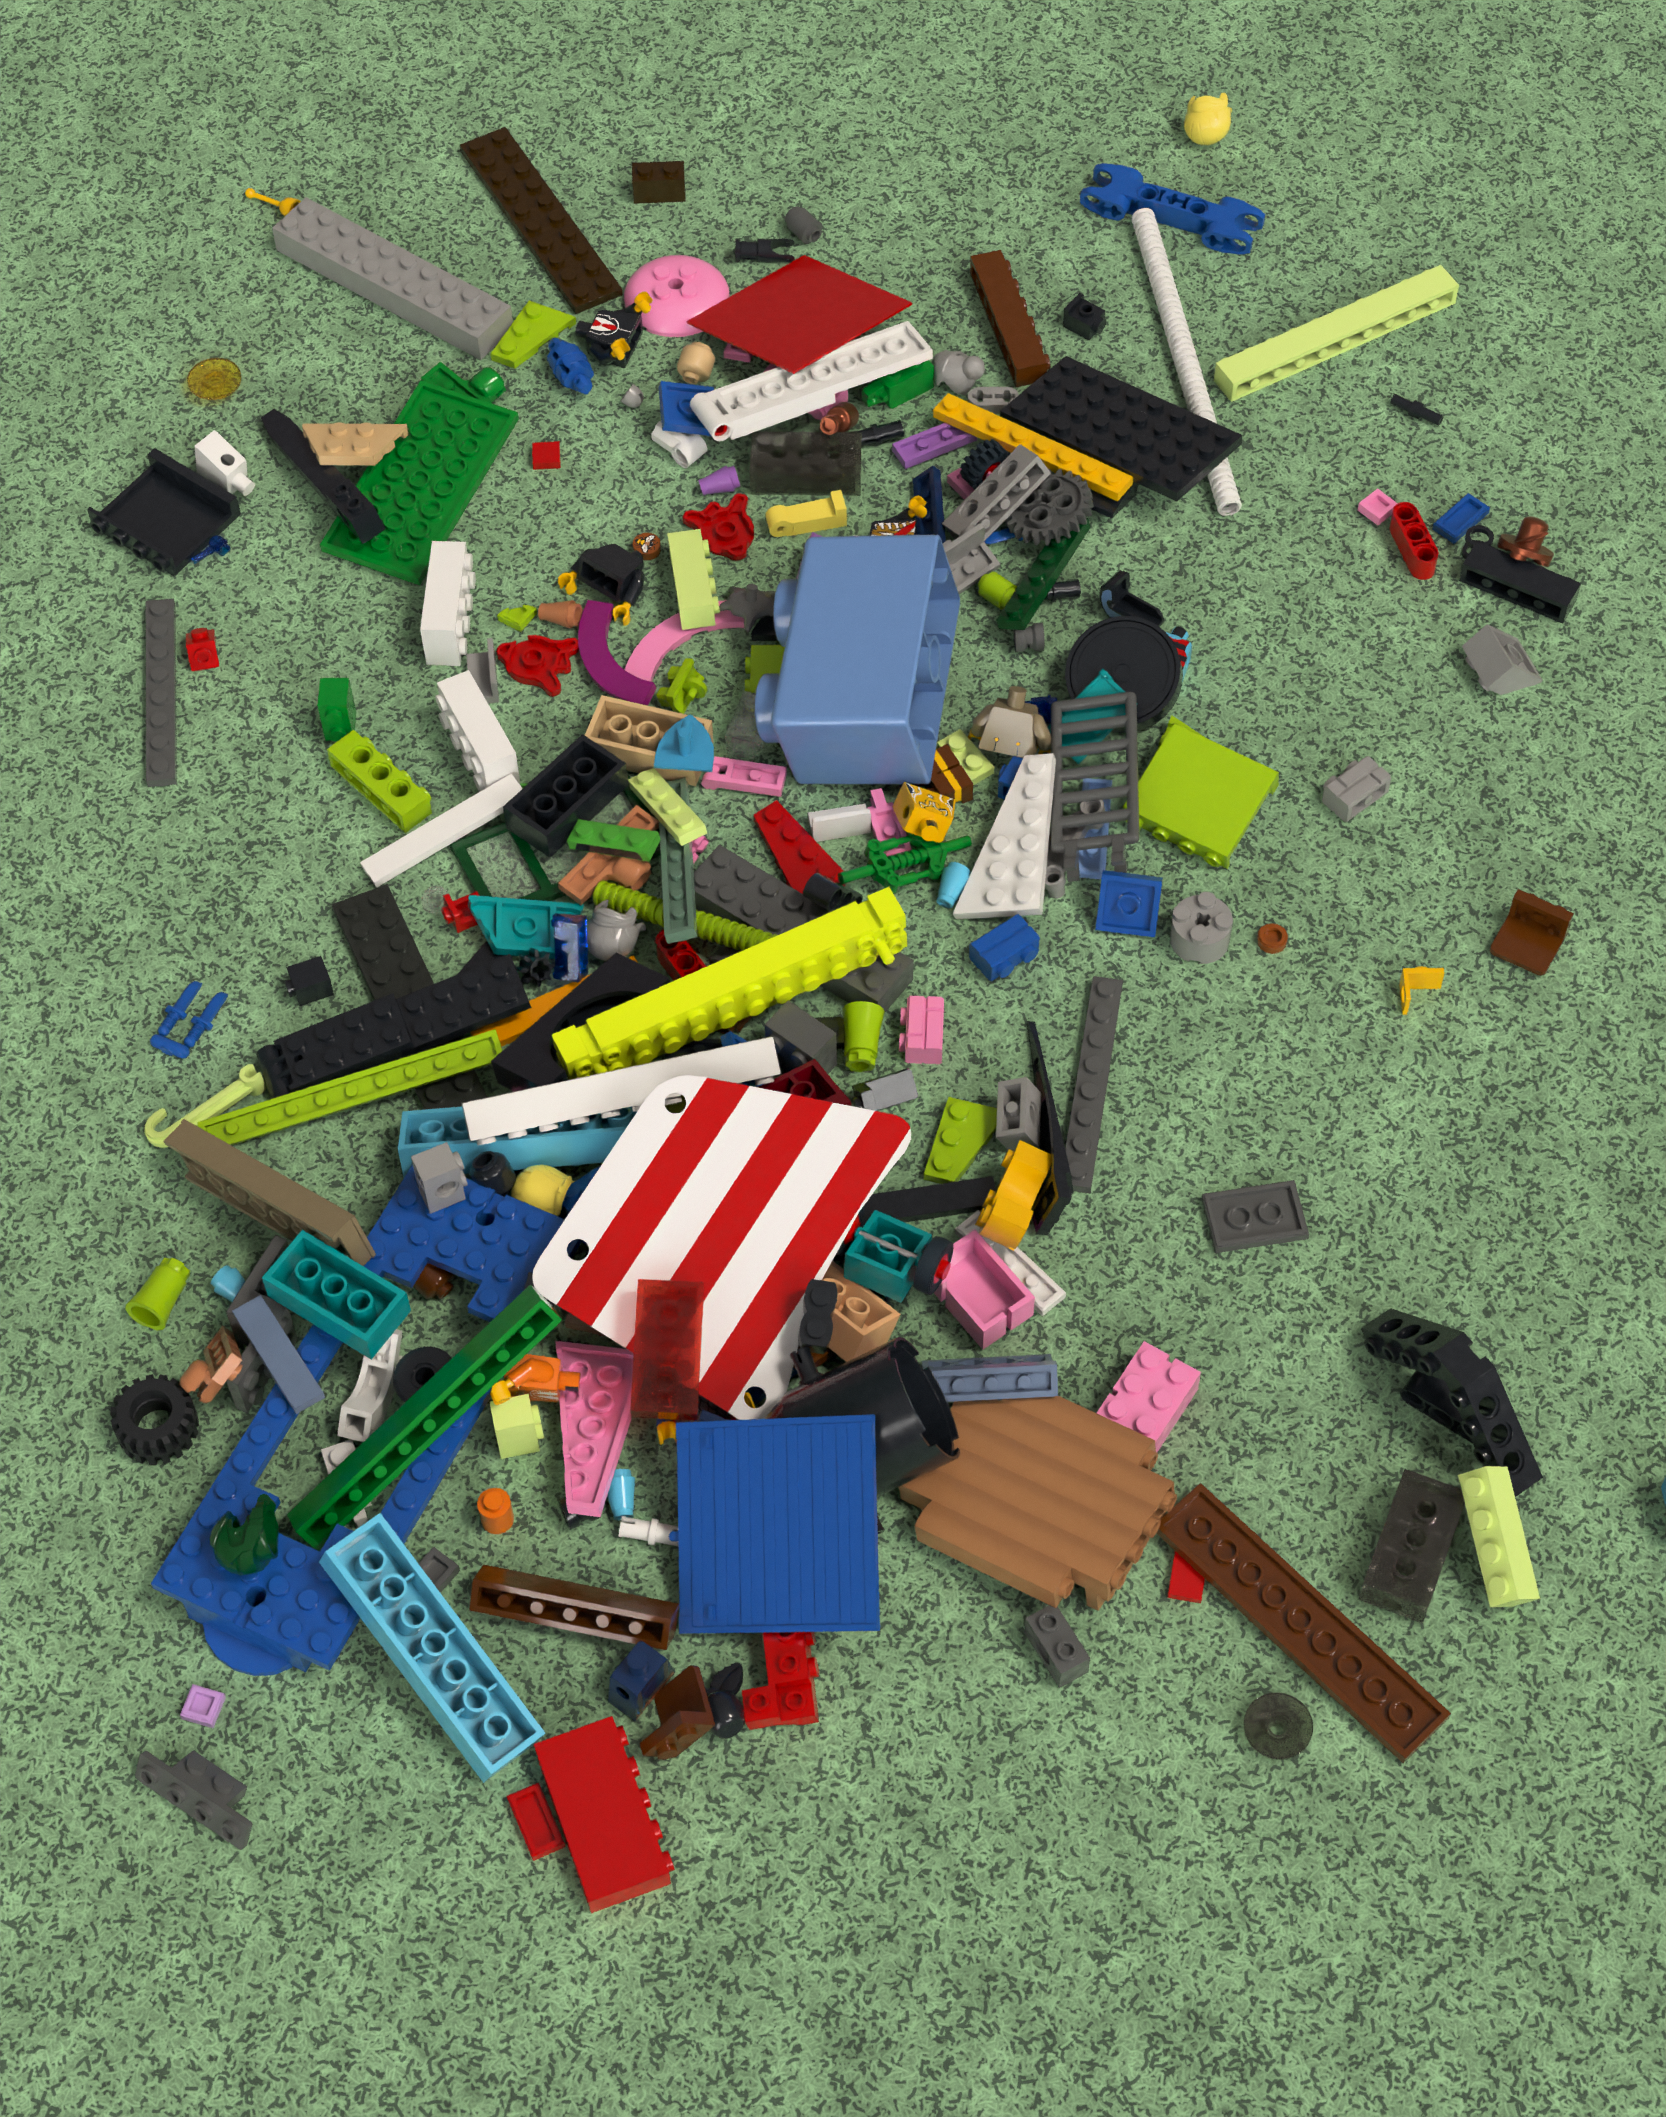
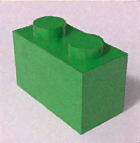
M320 678L317 706L325 741L332 740L337 742L352 730H355L356 708L349 678Z

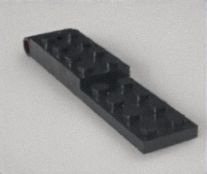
M508 954L396 999L392 993L273 1041L274 1044L260 1048L256 1055L270 1097L273 1099L420 1053L532 1007L513 959Z

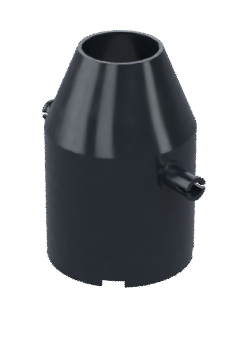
M897 1337L824 1374L819 1373L809 1347L797 1349L798 1354L794 1351L790 1354V1358L801 1380L798 1383L799 1386L786 1392L764 1418L875 1415L877 1497L958 1459L960 1455L959 1448L954 1450L953 1441L958 1439L959 1435L945 1395L929 1367L923 1369L916 1360L915 1356L919 1355L917 1349L902 1337ZM877 1514L878 1534H881L885 1529Z

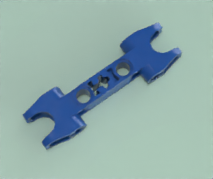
M1097 164L1093 169V180L1102 188L1091 186L1083 188L1080 193V203L1088 210L1104 218L1119 221L1125 217L1126 213L1133 215L1134 212L1141 208H1149L1153 210L1158 223L1202 235L1201 239L1206 247L1222 253H1250L1253 238L1243 230H1260L1265 222V214L1260 209L1243 200L1223 197L1218 204L1212 203L1199 197L1158 185L1144 183L1143 176L1138 170L1123 165ZM1100 172L1108 173L1111 179L1101 176ZM1087 196H1092L1100 201L1097 203L1092 202ZM1252 215L1257 218L1258 222L1249 220L1245 216ZM1234 239L1243 241L1246 246L1238 245Z

